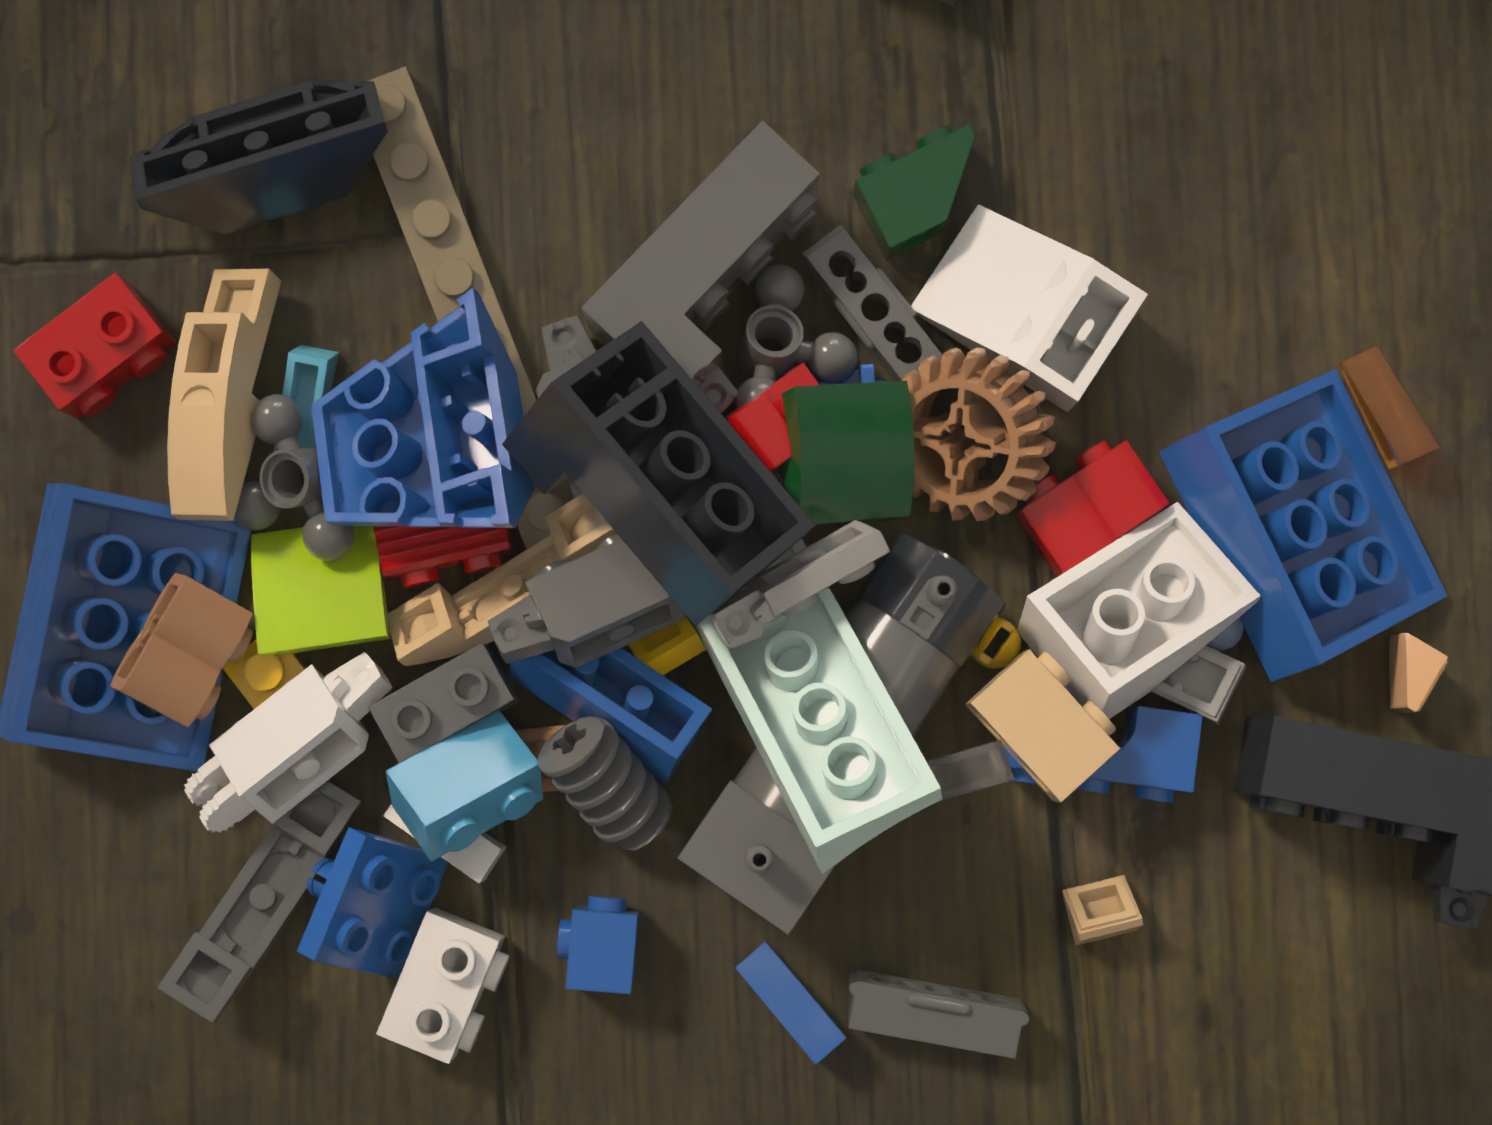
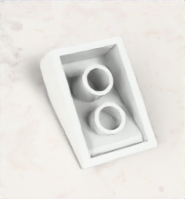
M1176 502L1028 595L1017 630L1037 657L1043 652H1047L1066 671L1071 681L1065 686V689L1081 706L1091 701L1110 719L1147 695L1256 604L1261 595L1184 508Z

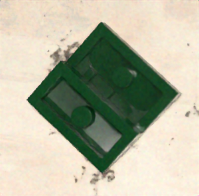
M907 381L797 386L782 393L793 456L792 459L780 464L784 488L816 526L849 524L854 520L860 522L896 520L910 516L914 483V436Z

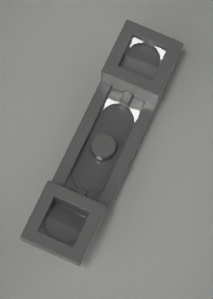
M326 781L273 824L271 823L272 826L199 934L194 932L157 988L214 1024L251 976L308 892V877L316 879L318 874L311 872L313 866L320 860L330 857L357 812L361 801L331 782Z

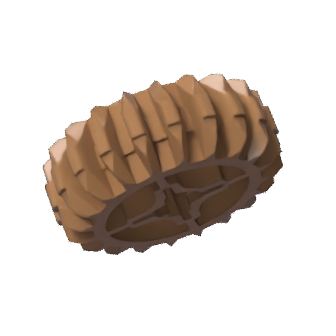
M952 348L942 354V359L932 355L920 362L919 371L912 370L902 377V381H907L913 422L915 482L913 484V497L917 498L924 492L929 494V512H939L949 505L953 521L963 520L970 512H972L977 522L985 521L994 515L995 510L1000 515L1007 514L1017 507L1018 500H1027L1036 492L1037 486L1033 480L1039 481L1047 475L1050 466L1041 457H1046L1052 453L1056 442L1040 433L1054 424L1055 417L1047 414H1038L1035 408L1045 400L1046 392L1035 391L1029 395L1023 388L1028 382L1030 371L1021 370L1012 377L1007 374L1009 356L1000 355L988 364L985 348H975L968 352L966 357L960 348ZM959 388L958 400L951 404L950 413L945 412L939 417L930 416L933 402L942 389ZM992 405L999 412L1003 421L995 414ZM999 453L1009 455L1005 470L999 478L990 480L978 479L979 469L986 465V457L993 458Z

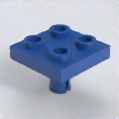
M348 827L335 860L324 858L315 864L311 872L327 879L325 884L314 878L308 877L307 889L312 896L318 898V901L297 952L316 962L399 979L425 914L438 893L440 881L448 861L439 857L431 862L420 847Z

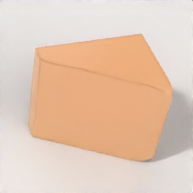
M1408 633L1391 635L1389 640L1390 709L1397 713L1419 712L1446 667L1448 656Z

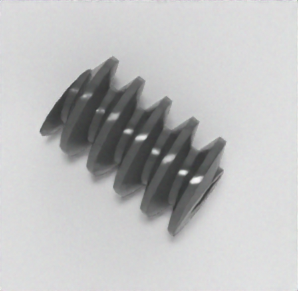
M591 715L579 718L562 727L543 745L538 756V767L546 776L552 777V784L561 793H566V800L574 809L580 810L581 818L589 826H593L594 833L603 842L613 843L617 841V845L623 850L636 851L649 844L662 832L670 819L673 809L670 795L658 785L656 778L645 769L643 762L631 752L630 746L617 735L616 729L606 719Z

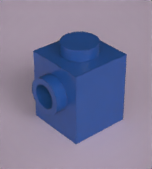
M589 895L588 906L577 905L572 910L571 920H560L557 959H568L565 989L621 994L632 993L635 979L640 911L626 910L627 898Z

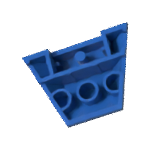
M474 288L456 299L460 307L431 328L423 323L410 333L411 342L384 362L372 360L311 404L325 522L334 526L516 528L535 489L534 482L530 479L527 471L514 460L502 445L524 417L517 372L479 292Z

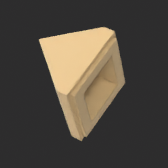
M1124 875L1062 890L1075 945L1137 931L1143 926L1142 916Z

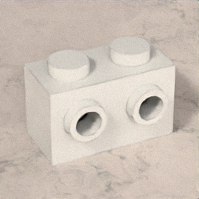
M436 907L427 911L376 1034L447 1064L457 1056L459 1049L470 1053L485 1016L475 1012L484 988L495 992L509 960V955L500 952L505 936Z

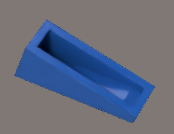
M766 941L735 967L815 1065L846 1039L842 1028Z

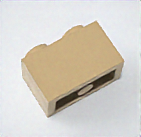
M1029 649L1019 654L965 705L1049 798L1055 802H1062L1120 749L1109 737L1116 728L1093 702L1088 701L1085 705L1081 706L1065 689L1071 678L1054 658L1047 652H1043L1037 658Z

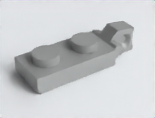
M854 520L762 572L745 589L739 591L714 611L710 617L723 642L731 649L761 638L766 622L773 621V617L779 614L791 616L812 606L818 599L816 593L839 581L841 584H846L864 577L874 569L875 564L873 561L889 553L890 550L881 531Z

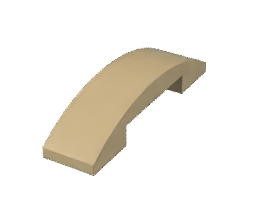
M581 494L545 516L550 536L507 561L503 566L494 569L454 595H451L437 583L389 612V629L398 661L404 666L428 663L464 653L481 643L488 644L494 641L488 620L529 595L525 581L536 577L542 568L552 562L563 559L572 561L597 550L604 540L617 533L586 496Z

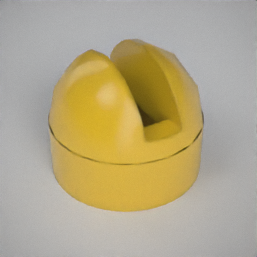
M997 617L986 631L981 644L973 654L974 660L990 669H998L1010 664L1019 655L1021 649V637L1017 628L1010 621ZM1000 627H1002L1010 635L1002 643L992 659L983 651L992 641Z

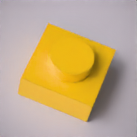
M685 614L684 620L628 644L638 660L662 676L706 650Z
M256 639L248 645L243 655L235 663L228 661L224 665L223 670L253 709H255L307 667L296 653L269 657L258 655Z

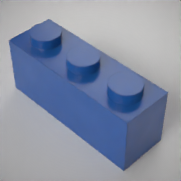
M622 648L577 668L559 662L554 650L514 661L510 664L508 674L510 679L572 721L590 715L606 719L616 729L617 735L630 746L631 752L643 762L645 769L664 783L669 781L700 737L712 711V708Z

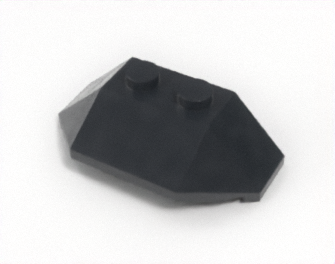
M310 80L192 117L161 137L151 150H141L130 157L135 198L140 209L226 235L346 197L388 132L374 81H361L358 84H353L341 80Z

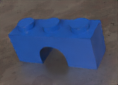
M1142 706L1128 707L1125 731L1117 743L1120 749L1076 790L1109 794L1111 782L1136 785L1134 798L1173 803L1174 791L1193 793L1203 715ZM996 739L993 765L1009 767L1007 780L1037 784Z

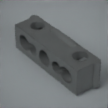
M841 225L837 226L802 253L806 259L805 267L893 381H902V377L912 370L919 371L920 362L932 355L942 359L941 352L914 319L916 314L910 304L885 272L880 268L875 269ZM842 259L851 264L853 268L851 281L860 282L864 290L860 293L850 292L845 286L846 277H837L831 273L830 262ZM869 302H876L884 307L887 316L880 321H871L863 315L861 308ZM888 330L898 331L902 336V345L914 347L918 351L920 359L910 364L897 359L895 349L898 343L889 342L885 338L884 333Z
M859 969L851 971L848 975L849 991L851 993L848 1010V1029L1016 1058L1021 1027L1029 1023L1025 1004L1019 998Z

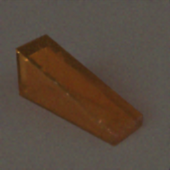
M1377 346L1339 363L1341 371L1389 470L1439 448Z

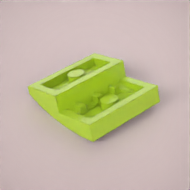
M353 526L355 538L352 548L345 556L334 561L320 560L308 552L303 542L302 534L304 527L251 535L252 590L258 655L269 657L391 639L383 581L387 580V578L382 573L373 526Z

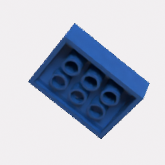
M1336 369L1211 424L1159 451L1189 515L1261 595L1258 602L1241 615L1240 618L1271 682L1320 665L1448 596Z
M66 483L47 484L0 709V738L14 743L198 772V769L205 763L216 703L204 719L195 718L191 725L186 727L110 687V684L130 646L142 631L158 597L175 573L186 575L237 604L251 530L240 526L235 520H178L171 514L170 505ZM223 668L221 669L218 679L216 681V684L220 685Z

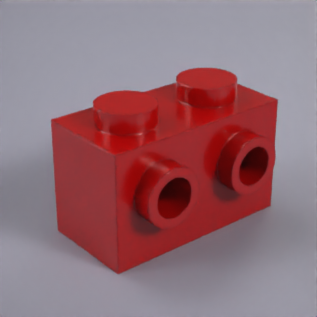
M115 272L13 351L59 411L78 419L83 414L86 417H92L105 410L117 398L115 390L134 375L136 378H143L157 370L168 358L165 352L177 342L134 286Z

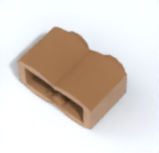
M175 573L154 604L142 631L124 656L110 687L173 721L189 727L195 718L204 719L217 702L221 686L216 684L221 669L227 661L235 663L247 649L253 635V630L248 627L253 613L190 577Z

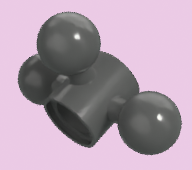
M776 264L764 269L757 277L754 288L755 297L761 308L757 309L749 317L738 351L739 367L749 379L738 389V395L735 399L736 409L748 403L792 370L794 362L808 364L810 371L816 378L828 383H838L846 380L857 366L858 355L856 347L843 334L829 332L818 336L813 342L803 341L802 323L796 314L792 312L801 304L804 298L805 286L801 275L794 268L784 264ZM761 339L773 340L783 350L769 351L763 348L757 341Z
M280 394L268 395L259 400L254 406L251 413V426L255 435L260 440L270 445H276L278 451L270 454L263 462L260 470V480H249L243 483L234 520L246 529L262 530L270 527L278 519L281 508L304 507L309 519L304 525L302 535L308 552L324 561L340 559L352 548L355 538L353 526H334L325 522L316 447L302 448L297 439L303 423L301 410L296 402L287 396ZM301 470L304 474V485L301 480Z

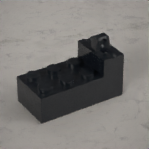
M640 321L552 381L502 443L514 460L524 467L530 479L544 495L567 478H570L695 627L781 558L816 526L643 321Z
M1279 716L1246 717L1233 792L1250 795L1249 808L1303 817L1305 807L1314 808L1312 821L1368 830L1370 820L1377 821L1375 832L1377 834L1418 841L1411 880L1434 884L1433 921L1464 929H1478L1489 895L1492 896V759Z

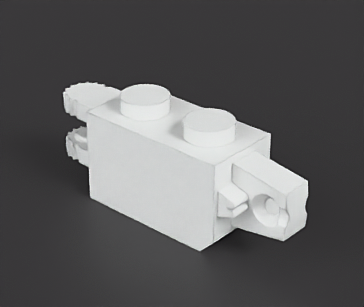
M365 652L326 676H323L311 664L209 745L215 756L201 766L196 774H192V777L187 779L188 782L184 784L186 788L184 791L192 804L196 803L197 806L203 804V809L199 811L201 814L199 817L207 831L211 830L212 833L215 831L220 833L222 830L227 831L229 827H233L235 822H240L254 810L273 824L365 751L369 734L360 720L370 711L368 708L370 705L381 700L393 688L383 670Z

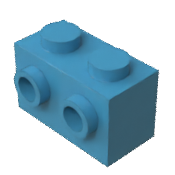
M499 710L386 770L392 807L431 862L448 852H457L467 848L480 834L505 820H516L524 816L536 803L543 800L541 770L538 767V760Z

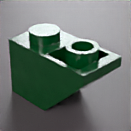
M970 125L952 132L949 126L940 127L916 142L918 150L896 160L893 153L886 154L860 169L859 172L862 177L855 180L853 197L886 261L942 234L975 137Z

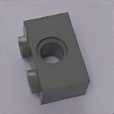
M481 643L370 705L368 708L397 761L401 763L498 710L502 712L521 700L491 646Z

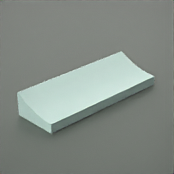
M800 539L770 567L806 548L803 540ZM829 586L816 593L818 596L817 601L806 610L791 616L779 614L773 617V621L766 622L761 638L732 649L723 642L710 616L695 627L822 874L883 831L942 800L939 783Z

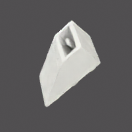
M978 204L911 307L916 315L970 350L985 348L989 362L1000 355L1009 356L1007 374L1013 376L1021 370L1030 371L1028 382L1025 385L1033 391L1046 392L1045 398L1068 412L1079 401L1148 294L1096 260Z

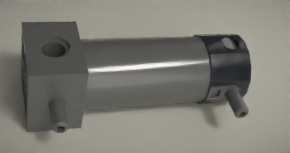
M898 534L883 563L871 573L856 595L857 601L847 614L846 619L912 737H914L959 669L963 670L981 644L986 631L993 621L1000 616L1006 605L976 574L957 560L906 534ZM757 748L735 780L731 779L678 856L680 861L786 934H789L834 868L833 866L825 873H821Z

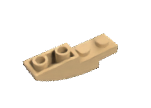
M215 269L203 312H186L172 378L167 444L171 514L178 520L234 521L256 437L251 426V413L259 400L252 394L281 285V280L270 269Z

